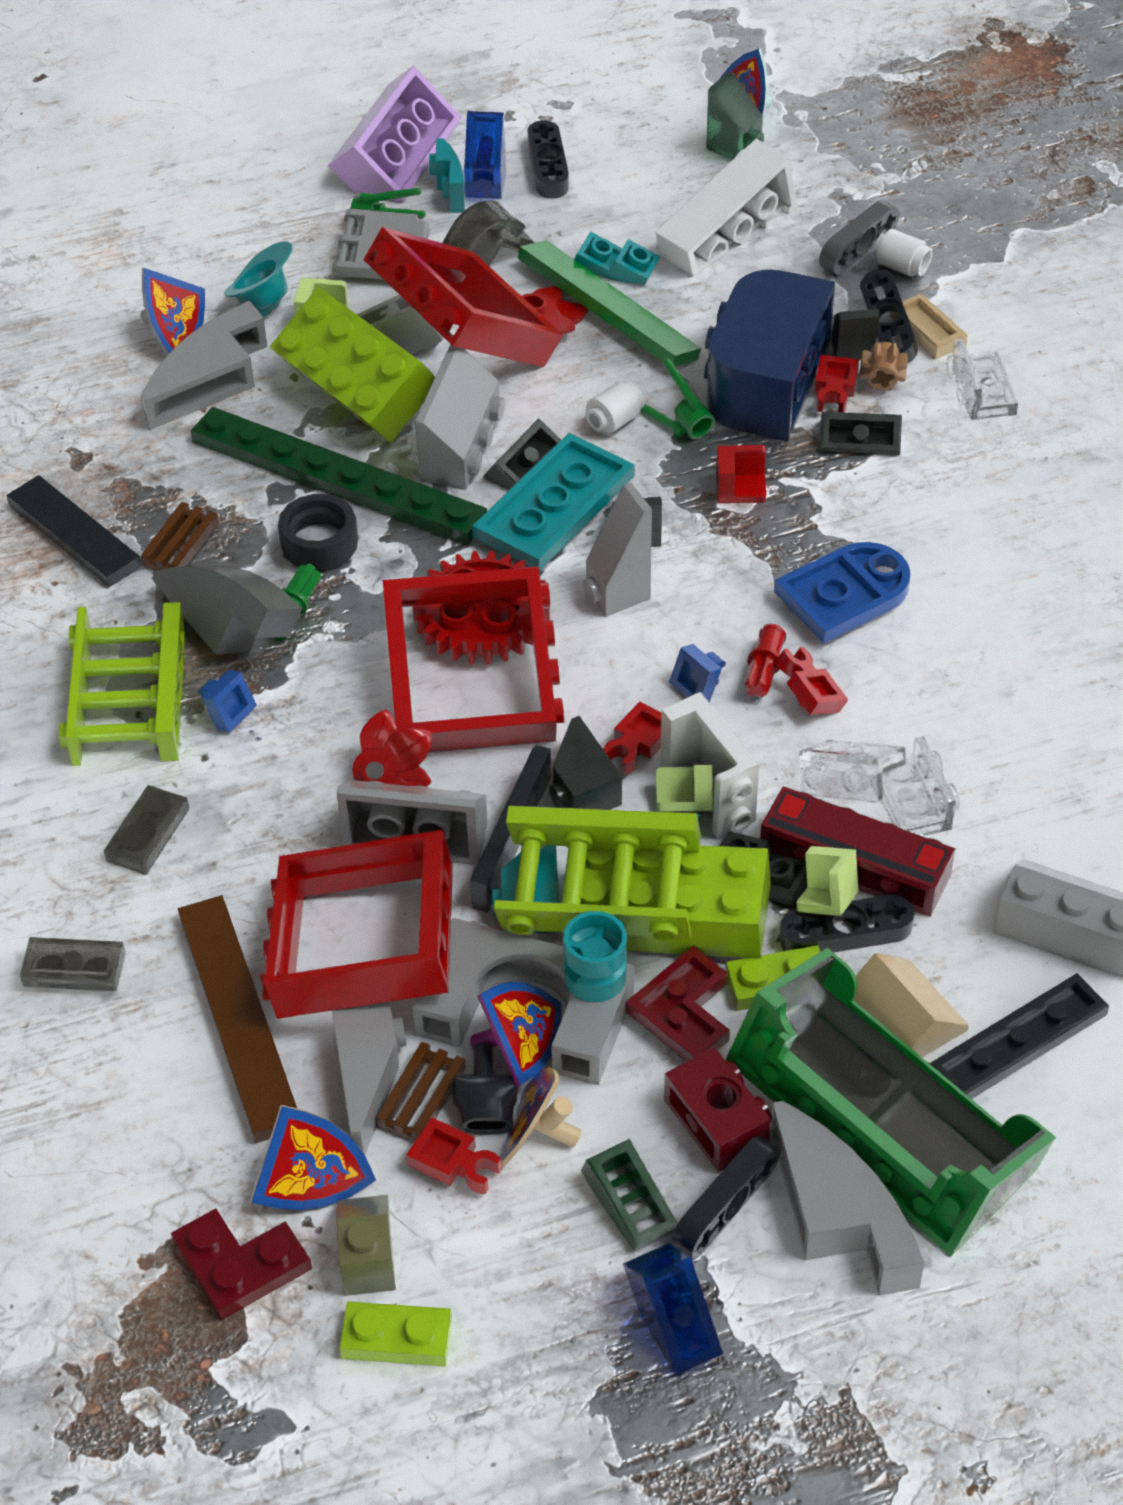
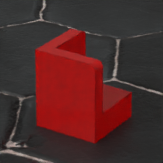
M764 445L717 446L716 485L718 504L766 502V447Z

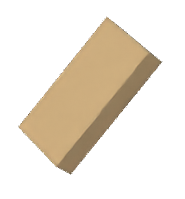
M922 293L902 301L916 342L935 359L967 345L968 335ZM890 311L889 317L894 321L899 313Z

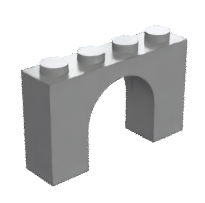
M452 918L449 993L416 998L412 1007L415 1035L461 1047L480 1004L477 995L491 987L506 982L537 983L557 993L567 1006L552 1043V1068L560 1075L599 1085L626 1015V1001L634 994V965L627 963L626 984L618 995L603 1002H587L575 997L566 986L564 981L563 945L533 939L529 935H518L491 928L478 921L468 922Z

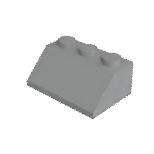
M451 344L415 421L419 477L421 482L466 490L472 474L477 475L480 471L482 451L484 447L489 448L491 445L494 431L493 425L495 421H501L505 400L499 397V380L465 349L454 347Z
M350 780L338 786L336 794L343 846L443 830L453 863L478 864L488 823L486 794L472 793L465 790L452 791L424 786L385 784L378 781Z
M1026 859L1015 864L1000 898L994 933L1123 977V892Z

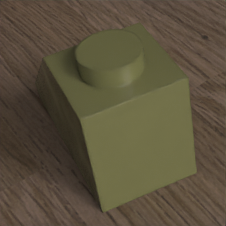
M388 1195L337 1200L338 1256L344 1296L396 1290Z

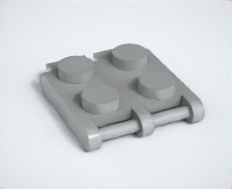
M360 209L346 210L344 220L347 224L344 235L339 237L338 246L341 249L338 260L333 263L332 272L338 276L383 280L363 260L381 227L428 239L430 232L429 222L418 220L417 214ZM357 225L356 233L352 235L353 227ZM348 250H351L349 261H345Z

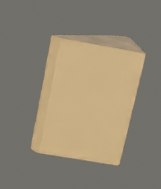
M874 953L857 973V993L853 1000L921 1057L926 1056L968 1031L969 1025L909 959Z

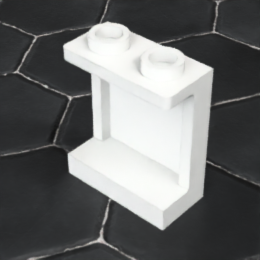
M701 692L663 708L661 713L660 767L712 765L714 795L712 831L718 839L722 838L727 832H741L750 824L756 822L759 777L758 761Z

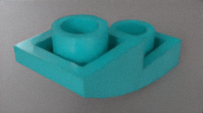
M436 138V153H429V175L436 176L437 190H442L443 198H450V213H465L463 172L459 158L444 138Z
M591 231L575 257L577 262L597 275L634 284H646L660 259L659 255L629 239L621 248Z

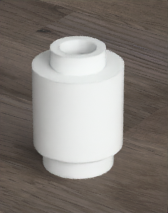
M894 229L888 230L886 234L882 233L874 246V255L877 256L878 265L910 277L915 274L922 276L928 269L933 254V249L926 246L924 240Z
M625 381L624 383L616 382L587 402L586 419L589 425L602 434L609 435L640 414V410L645 404L643 393L631 381Z

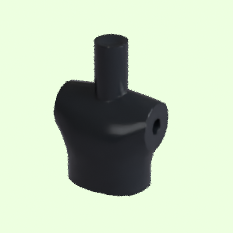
M487 1043L476 1044L473 1047L474 1074H457L453 1076V1104L458 1108L460 1115V1129L465 1133L481 1135L509 1132L513 1128L517 1085L510 1074H494L492 1046Z

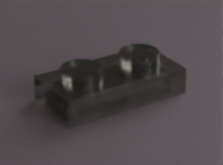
M147 785L104 849L106 862L147 875L189 811L188 798Z
M29 937L20 973L23 987L117 992L126 953L124 944L119 941Z

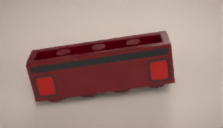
M785 786L781 788L761 824L760 839L769 841L773 854L806 861L805 853L811 846L856 850L858 890L876 897L890 894L902 896L911 902L914 911L930 917L951 877L955 848L945 845L936 839L917 835L901 829L892 823H884L859 814L850 808L834 805L815 798L809 793L799 792Z

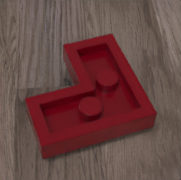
M692 946L626 1001V1013L686 1062L713 1047L719 1050L729 1042L730 1029L701 1006L727 985L728 973Z
M216 1208L171 1232L173 1244L220 1320L229 1317L312 1270L311 1259L286 1221L241 1246Z

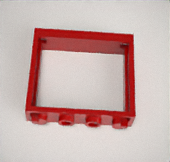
M381 227L363 259L454 347L544 367L563 337V334L472 251ZM453 324H456L459 327L453 335L449 331L451 330Z
M538 566L382 580L394 717L397 731L407 728H419L430 731L432 742L429 753L556 741L557 723H564V708L562 698H554L552 685H560L558 659H549L548 647L555 646L553 620L545 621L544 608H550V591L548 582L540 583ZM528 596L541 711L413 723L402 607Z
M443 830L279 856L277 879H271L274 904L272 907L267 908L270 938L263 941L266 971L259 974L263 985L262 998L265 1001L270 1000L277 1019L449 993L453 862ZM422 879L418 954L296 972L304 897Z

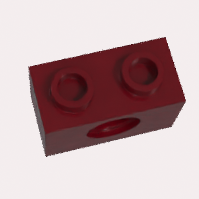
M715 1047L665 1073L664 1101L718 1173L728 1166L754 1136L759 1135L769 1142L772 1115L767 1104L761 1097H753L744 1085L743 1076L737 1065L731 1060L726 1062ZM723 1105V1106H726V1107H728V1108H727V1109H717V1108H714L713 1106Z

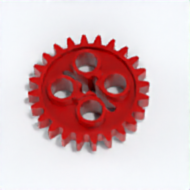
M473 551L471 560L465 561L460 554H456V564L451 565L442 560L440 561L441 572L429 569L427 574L428 576L526 568V561L521 560L512 565L510 554L505 555L501 560H495L494 551H490L486 559H480L477 551ZM528 596L412 606L417 634H424L425 645L429 646L436 643L438 655L451 650L452 661L454 662L462 655H468L469 665L474 664L477 656H483L487 665H491L493 655H499L506 662L508 661V651L513 650L522 655L524 654V643L533 645ZM544 608L545 621L550 620V608Z

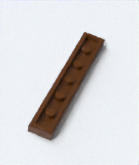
M223 895L177 909L254 1142L258 1143L270 1139L281 1105L297 1108Z

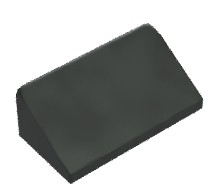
M822 412L820 419V452L900 455L902 415Z
M538 418L483 476L490 482L510 490L561 439Z

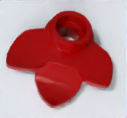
M558 287L541 288L533 293L521 295L562 334L575 331V324L580 322L588 312V309L581 304L561 300L562 291Z
M386 709L372 716L360 732L359 738L362 752L353 763L352 773L354 780L428 787L432 780L419 765L429 753L432 742L431 732L419 728H407L397 731L394 719ZM371 762H378L383 766V775L378 779H372L366 773V767Z

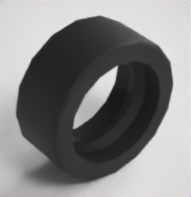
M311 494L299 497L287 504L279 515L278 532L280 547L284 557L294 566L299 567L311 564L315 566L316 570L321 571L335 568L349 560L357 550L358 529L356 516L352 507L342 498L330 494ZM317 523L331 524L341 529L339 533L331 538L320 541L305 540L296 536V533L301 529Z

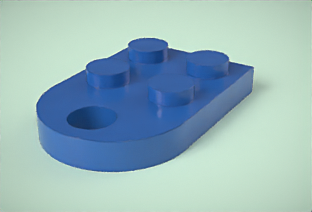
M857 542L841 547L775 579L774 592L824 644L900 605L908 594L911 574L907 561L896 550L879 543ZM885 566L893 569L894 571L889 573H883L877 571L875 568Z

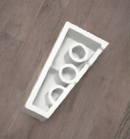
M755 139L655 231L661 257L691 276H695L727 255L728 247L736 242L742 245L751 238V231L760 225L768 228L776 222L775 215L782 211L789 214L795 210L797 203L789 157L762 141Z

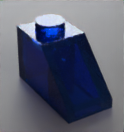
M467 111L464 160L466 197L502 199L506 176L504 112Z
M668 1243L623 1263L638 1310L675 1375L724 1354L691 1256Z

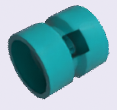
M588 911L578 914L569 921L564 929V981L568 990L579 999L587 1002L610 1000L618 995L626 984L627 932L620 920L606 912Z

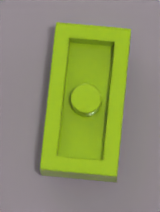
M819 946L762 955L761 958L749 957L727 961L725 971L728 973L727 980L736 1010L749 1009L759 990L820 953ZM807 972L781 987L777 992L787 999L790 991L795 986L803 983Z
M347 1301L340 1343L341 1359L446 1366L452 1325V1311L450 1308Z

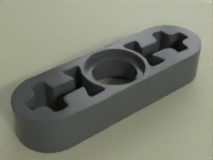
M883 200L875 202L825 243L819 256L820 266L836 275L842 274L874 248L878 237L882 233L886 234L888 230L896 227L899 219V209Z

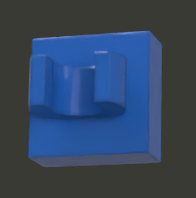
M694 644L681 647L669 683L687 698L701 692L710 703L715 686L720 681L718 678L722 667H725L726 662L714 652L703 653Z
M228 669L218 680L209 679L197 691L201 695L206 709L219 731L230 733L257 706L242 673L239 671Z

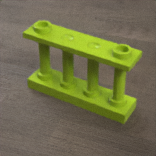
M181 602L163 603L162 621H155V625L91 628L87 608L77 607L76 625L69 626V645L71 651H73L67 722H60L59 725L60 746L62 749L68 748L72 766H81L83 743L149 740L150 744H157L161 762L179 761L186 628ZM156 642L157 646H161L160 652H154L153 657L91 660L92 645ZM154 674V677L158 678V684L151 685V689L88 692L89 677ZM152 707V710L156 711V718H149L148 722L85 725L86 710Z
M508 806L506 824L513 844H519L522 848L514 901L495 900L494 911L501 929H507L509 932L518 935H529L534 933V931L564 932L569 921L578 914L588 911H603L614 915L625 927L627 935L649 936L653 940L660 942H672L677 940V938H691V925L687 909H676L681 855L686 853V851L699 852L701 833L697 813ZM546 845L566 846L568 848L561 903L533 902L540 849ZM592 847L613 848L615 850L609 905L581 904L587 851ZM639 849L660 850L662 852L657 908L628 906L634 853Z

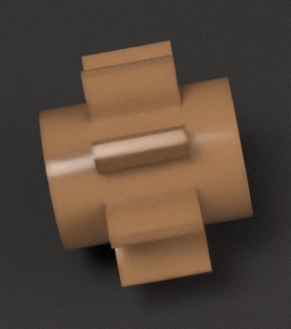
M875 342L870 351H862L859 377L860 379L868 378L872 389L892 390L897 381L905 382L908 354H899L896 343Z

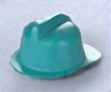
M280 241L259 252L245 266L237 279L225 290L224 295L226 297H236L240 304L250 301L265 318L277 308L282 298L287 294L288 285L283 265L292 253V244L288 241Z

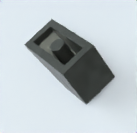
M574 717L569 723L553 763V785L549 787L551 799L556 808L611 810L622 805V775L581 717Z

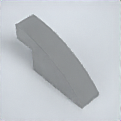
M250 301L225 311L199 327L178 344L158 366L141 395L146 425L149 430L255 387L249 354L266 348L267 339L264 317Z
M783 1101L773 1102L770 1130L774 1145L781 1150L779 1163L805 1259L810 1260L866 1250L879 1295L920 1289L924 1268L922 1255L914 1234L897 1202L876 1173L852 1148L825 1126Z

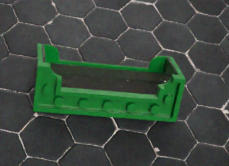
M826 948L756 993L725 1060L733 1061L741 1074L771 1101H783L797 1108L825 1126L852 1148L876 1173L897 1202L903 1215L949 1256H953L1033 1175L1056 1137L1039 1122L1027 1115H1013L1006 1120L1004 1125L997 1121L853 1000L857 993V979L853 970L829 948Z

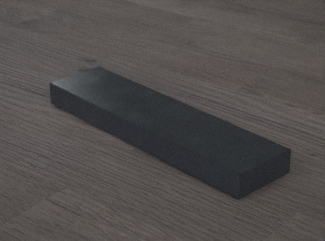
M40 475L6 495L10 507L108 587L142 566L140 556Z
M535 745V748L533 747L471 876L470 888L473 909L486 913L490 911L493 904L492 888L501 887V869L515 857L520 846L519 844H513L506 824L508 806L538 807L551 780L550 748Z
M1076 973L929 1064L973 1099L1105 1017L1108 1013L1109 1005Z

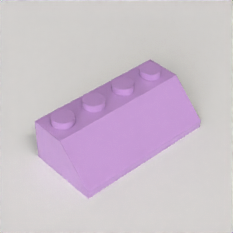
M413 65L387 85L328 166L353 192L375 194L412 189L429 165V153H436V138L447 140L461 120V116ZM405 198L392 199L389 201L400 203Z

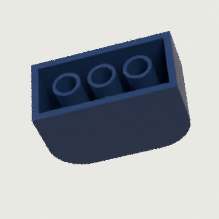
M771 269L749 273L735 284L728 301L720 303L717 313L716 326L709 327L705 340V349L709 350V357L704 370V379L708 380L707 408L714 416L716 422L729 429L789 442L817 375L820 356L826 354L831 342L835 281Z

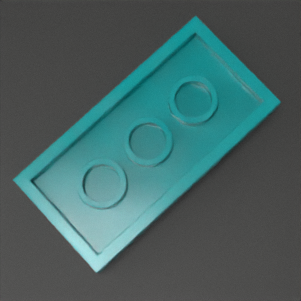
M568 433L472 525L473 538L506 555L510 554L512 558L518 561H526V565L529 567L538 566L540 571L621 491L623 485L629 483L635 477V464Z

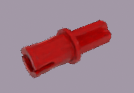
M766 624L763 626V629L759 630L756 647L748 654L747 662L749 669L744 685L747 687L746 694L750 697L757 695L763 698L766 696L774 674L780 670L776 664V659L781 654L787 634L782 627L776 624Z

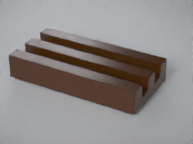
M181 502L141 554L142 565L155 570L187 566L219 524L218 514L209 511L205 515L203 508L195 506L193 510H190L188 503ZM199 524L197 529L186 542V537L189 535V533L192 531L195 525ZM176 551H179V553L176 555L171 563H168V561L171 559Z
M421 1042L376 1116L377 1127L415 1142L431 1117L435 1119L438 1117L452 1093L453 1076L463 1074L466 1069L465 1058L457 1055L454 1059L449 1058L447 1051L440 1048L437 1052L431 1051L429 1044ZM428 1063V1068L426 1069L425 1073L423 1074L422 1078L420 1079L419 1083L417 1084L416 1088L414 1089L413 1093L411 1094L410 1098L408 1099L407 1103L405 1104L404 1108L399 1114L397 1120H393L397 1112L399 1111L400 1107L402 1106L403 1102L405 1101L406 1097L408 1096L409 1092L411 1091L412 1087L414 1086L415 1082L417 1081L418 1077L420 1076L421 1072L423 1071L425 1065ZM440 1070H446V1074L414 1128L408 1126Z

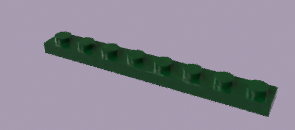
M211 407L190 430L193 443L465 545H469L473 540L472 525L487 512L486 507L215 407Z

